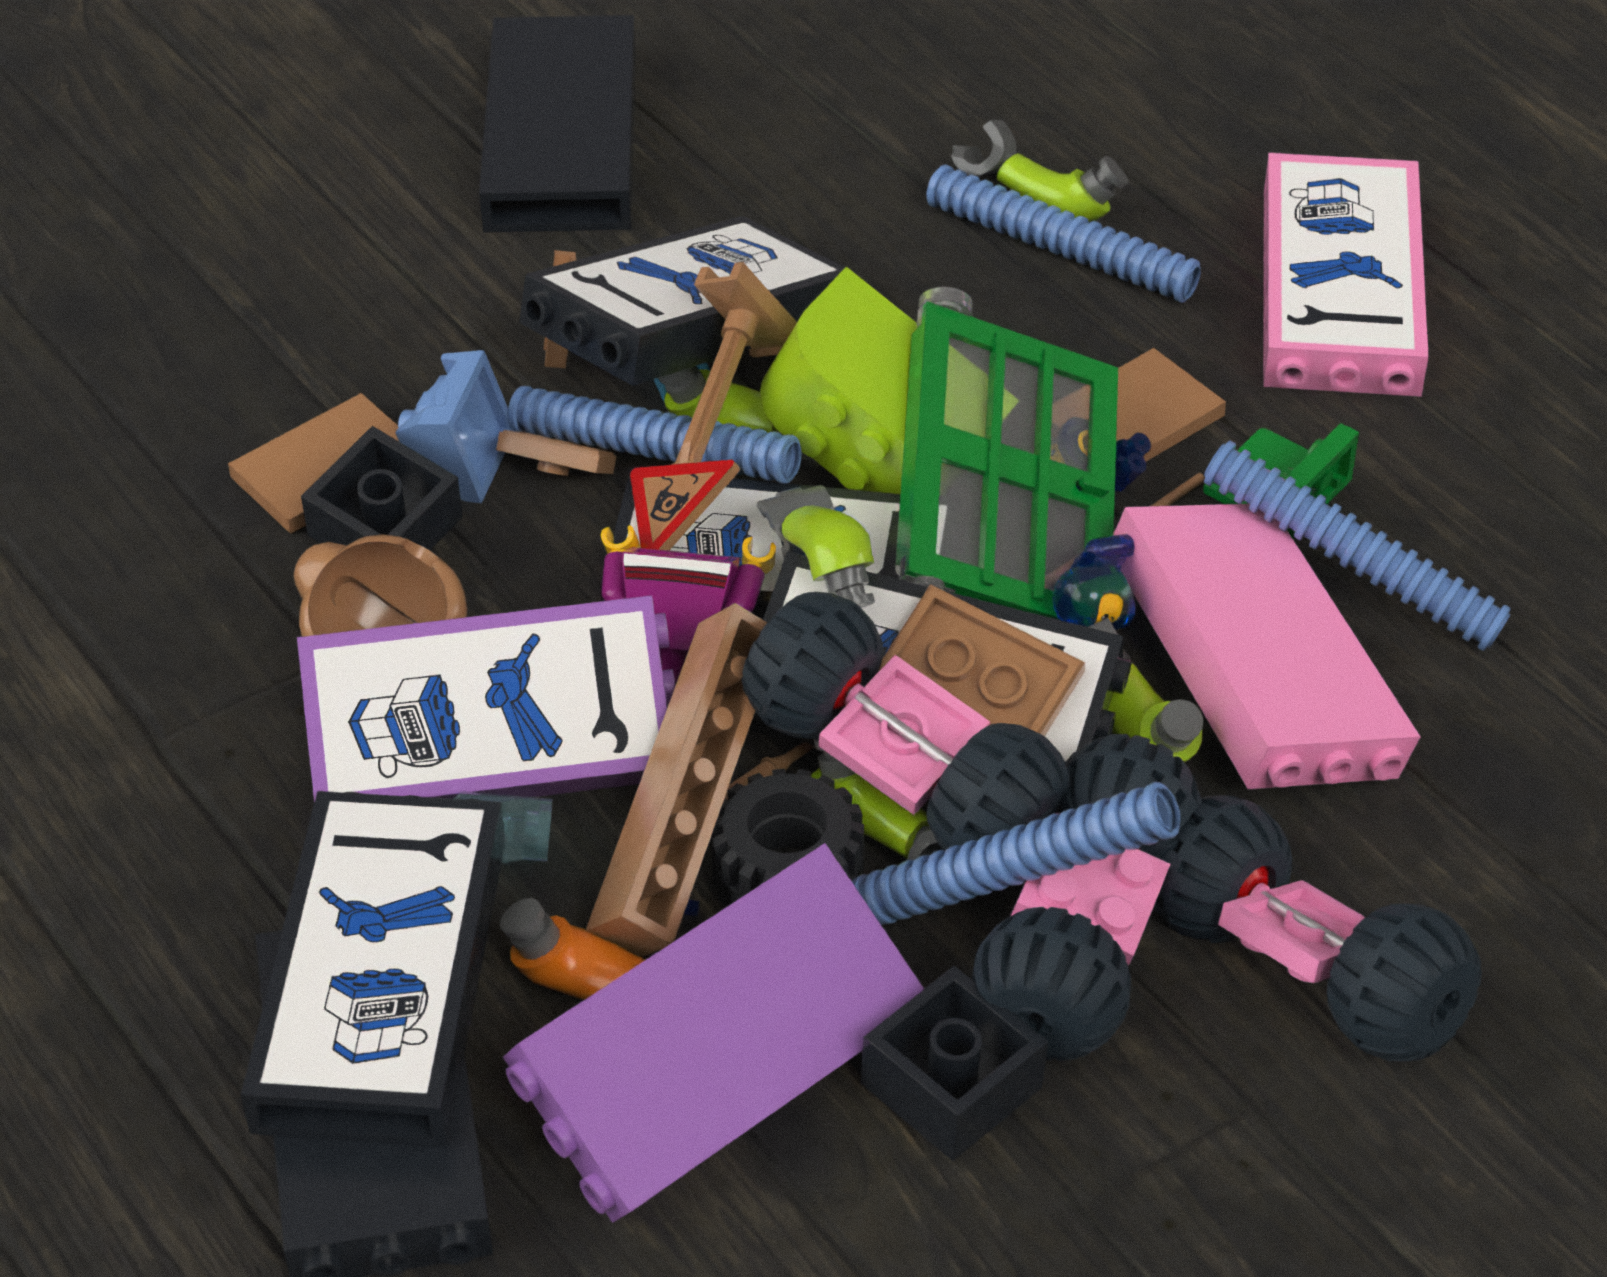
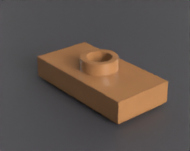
M515 430L499 432L496 447L498 451L537 459V470L563 476L569 475L570 467L593 473L613 474L617 457L614 455V452Z

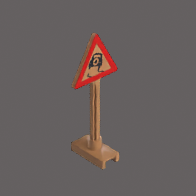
M744 262L734 263L730 276L718 277L709 266L701 267L694 286L724 317L725 322L721 330L723 340L675 463L671 465L634 468L630 473L641 548L670 550L740 471V467L732 459L701 462L745 346H750L752 349L783 346L797 323Z

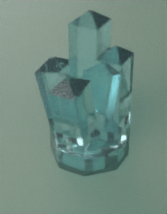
M460 791L453 798L501 802L506 839L502 863L522 859L547 861L553 799Z

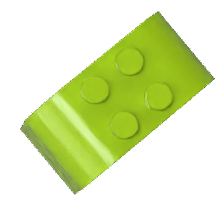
M845 267L799 318L763 378L760 389L761 403L772 425L783 435L790 434L796 436L800 442L802 453L814 459L834 475L847 489L900 494L912 333L920 325L848 267ZM949 349L944 424L985 438L988 379ZM1005 393L1003 396L1002 423L1017 404ZM945 463L941 464L939 498H943L966 470Z

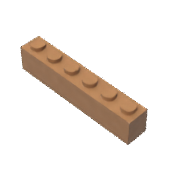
M736 603L703 620L697 626L586 927L587 931L615 943L639 957L659 951L675 940L755 713V709L743 691L742 671L754 641L758 639L759 633L767 622Z

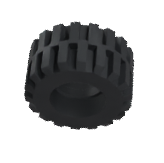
M774 769L771 776L763 777L760 773L749 776L746 786L736 783L728 790V799L723 801L711 835L713 884L717 886V896L722 904L731 905L824 843H826L851 882L857 876L863 875L864 824H862V812L859 805L852 804V795L844 787L835 789L834 780L824 775L819 779L811 777V771L798 769L797 774H786L785 769ZM781 847H796L804 849L803 851L794 853H780L771 851L773 849Z

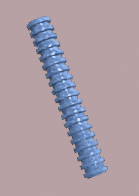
M946 164L940 166L933 173L927 187L928 205L934 208L941 207L947 213L954 212L960 218L968 217V220L973 223L981 222L982 226L986 228L994 227L995 231L1004 234L1008 232V235L1012 238L1018 239L1021 237L1025 243L1032 244L1035 242L1036 247L1040 249L1049 248L1051 253L1056 255L1062 253L1063 257L1069 260L1076 258V261L1082 265L1090 263L1091 268L1098 271L1104 269V273L1111 276L1117 274L1118 278L1123 281L1131 279L1132 284L1141 287L1145 284L1146 289L1155 292L1159 289L1161 295L1165 297L1174 295V300L1181 303L1192 296L1198 285L1201 268L1200 262L1194 258L1186 261V257L1183 254L1176 253L1172 256L1171 250L1165 247L1158 250L1157 245L1148 242L1144 245L1141 238L1133 237L1130 239L1129 234L1122 231L1116 234V230L1112 227L1106 226L1102 228V224L1092 221L1089 223L1088 219L1083 216L1075 218L1074 213L1067 210L1061 213V209L1057 206L1052 205L1048 207L1047 203L1041 200L1034 202L1032 197L1028 195L1020 196V193L1014 190L1007 192L1004 186H993V183L988 180L980 181L979 177L972 174L967 176L966 172L959 169L954 171L951 166Z
M520 386L514 392L508 406V420L512 430L556 438L562 441L569 440L575 444L583 443L590 447L598 446L605 450L613 449L621 453L627 451L631 455L641 454L647 458L656 457L659 460H671L674 463L677 460L692 420L688 415L678 416L675 413H663L655 409L634 408L628 404L619 405L616 402H604L601 399L591 400L585 396L576 397L573 394H561L558 391L548 392L545 389H533L530 386ZM716 421L701 462L732 459L740 467L737 475L745 474L751 478L761 477L766 481L776 480L779 483L787 484L793 480L800 468L802 451L800 442L794 435L787 434L783 436L779 432L773 431L768 433L763 429L752 430L747 426L737 427L731 423L722 424Z
M1229 440L1226 444L1223 443L1215 453L1204 473V484L1208 486L1214 483L1219 485V493L1223 495L1229 492L1234 494V502L1241 504L1243 501L1249 503V511L1256 513L1258 510L1265 513L1264 520L1269 523L1273 519L1280 522L1279 529L1285 532L1288 528L1295 531L1294 538L1300 541L1304 537L1310 540L1309 547L1316 550L1319 546L1326 550L1324 556L1331 559L1334 555L1341 559L1339 564L1342 567L1346 568L1349 564L1356 568L1355 574L1362 577L1365 573L1371 577L1370 584L1377 586L1379 583L1387 587L1385 593L1390 596L1394 592L1402 596L1400 601L1405 605L1410 601L1418 605L1416 611L1420 614H1423L1426 610L1433 614L1431 620L1435 623H1438L1440 620L1448 623V631L1453 633L1458 629L1464 633L1462 636L1463 640L1469 642L1473 638L1479 642L1478 649L1485 651L1487 647L1490 649L1511 615L1509 614L1510 607L1507 605H1503L1502 608L1497 607L1493 604L1495 598L1490 595L1486 599L1480 597L1477 587L1473 586L1470 590L1462 586L1464 583L1462 578L1450 579L1447 577L1449 572L1447 569L1435 570L1432 568L1433 561L1427 558L1424 562L1416 558L1418 552L1411 549L1408 553L1401 549L1402 543L1395 540L1392 544L1386 540L1387 534L1380 531L1378 534L1370 531L1372 528L1370 523L1365 522L1363 525L1355 522L1357 518L1355 514L1349 513L1345 516L1340 513V505L1335 503L1330 507L1325 504V496L1320 494L1317 498L1310 495L1311 488L1306 485L1301 489L1295 486L1296 479L1291 476L1286 480L1280 477L1281 470L1276 467L1271 471L1265 468L1266 461L1261 458L1256 462L1250 459L1251 452L1246 449L1241 453L1235 450L1236 443Z
M1153 782L1145 788L1137 787L1128 793L1115 794L1111 799L1102 798L1094 804H1083L1077 809L1064 810L1061 814L1049 815L1044 820L1036 819L1027 825H1017L1011 830H1001L995 835L982 836L978 841L969 840L963 845H954L947 850H938L931 855H922L915 860L903 861L900 865H890L884 870H875L868 875H859L852 880V883L881 925L892 924L898 919H908L913 915H921L929 910L941 909L945 905L957 904L961 900H971L977 895L990 894L993 890H1004L1009 885L1017 886L1026 880L1033 881L1039 879L1042 875L1050 876L1058 870L1066 871L1072 869L1075 865H1086L1092 860L1105 859L1108 855H1119L1126 849L1135 850L1139 849L1143 844L1152 845L1160 839H1172L1179 832L1180 811L1178 803L1168 787L1161 782Z

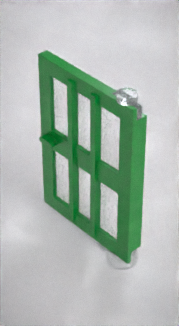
M936 287L925 291L918 300L917 329L912 333L895 564L900 566L899 579L927 587L931 584L943 591L1077 625L1084 621L1094 620L1097 609L1085 610L1080 603L1079 595L1081 589L1105 584L1107 579L1112 577L1113 558L1107 549L1114 532L1118 367L972 317L973 301L962 290L952 287Z

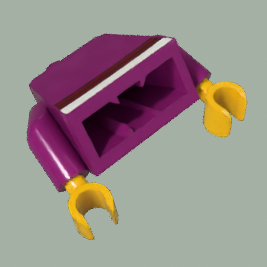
M628 525V537L622 543L614 544L613 533L610 527H606L601 532V539L608 553L604 558L602 597L604 601L652 596L654 613H665L668 627L669 648L659 649L662 670L673 669L675 682L678 681L698 624L734 603L752 613L761 591L765 574L769 573L775 565L776 545L773 542L771 543L770 551L765 557H754L750 554L753 547V537H747L742 544L743 565L739 566V557L640 548L638 537L631 525Z

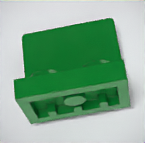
M1340 423L1325 439H1317L1308 450L1266 428H1260L1237 451L1241 453L1244 449L1251 452L1250 459L1255 462L1259 458L1266 461L1265 468L1270 471L1274 467L1281 470L1280 477L1285 480L1289 476L1296 479L1295 486L1300 489L1305 485L1311 488L1310 495L1317 498L1321 494L1326 497L1325 504H1328L1352 480L1359 432ZM1215 483L1211 486L1204 484V494L1224 504H1238L1234 502V494L1230 492L1226 495L1219 493V485ZM1288 528L1287 531L1289 532V534L1291 535V537H1292V539H1293V538H1294L1295 531H1293L1292 529Z

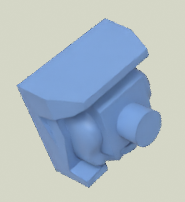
M484 350L445 353L442 355L441 361L447 375H440L434 385L428 391L423 392L415 410L402 411L395 434L399 442L457 476L461 500L482 503L505 455V452L496 450L499 432L512 430L508 420V407Z

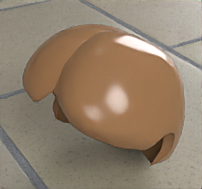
M365 536L347 546L333 542L316 544L308 548L301 555L295 566V585L302 598L299 611V626L302 637L467 617L465 592L454 570L428 549L399 536Z

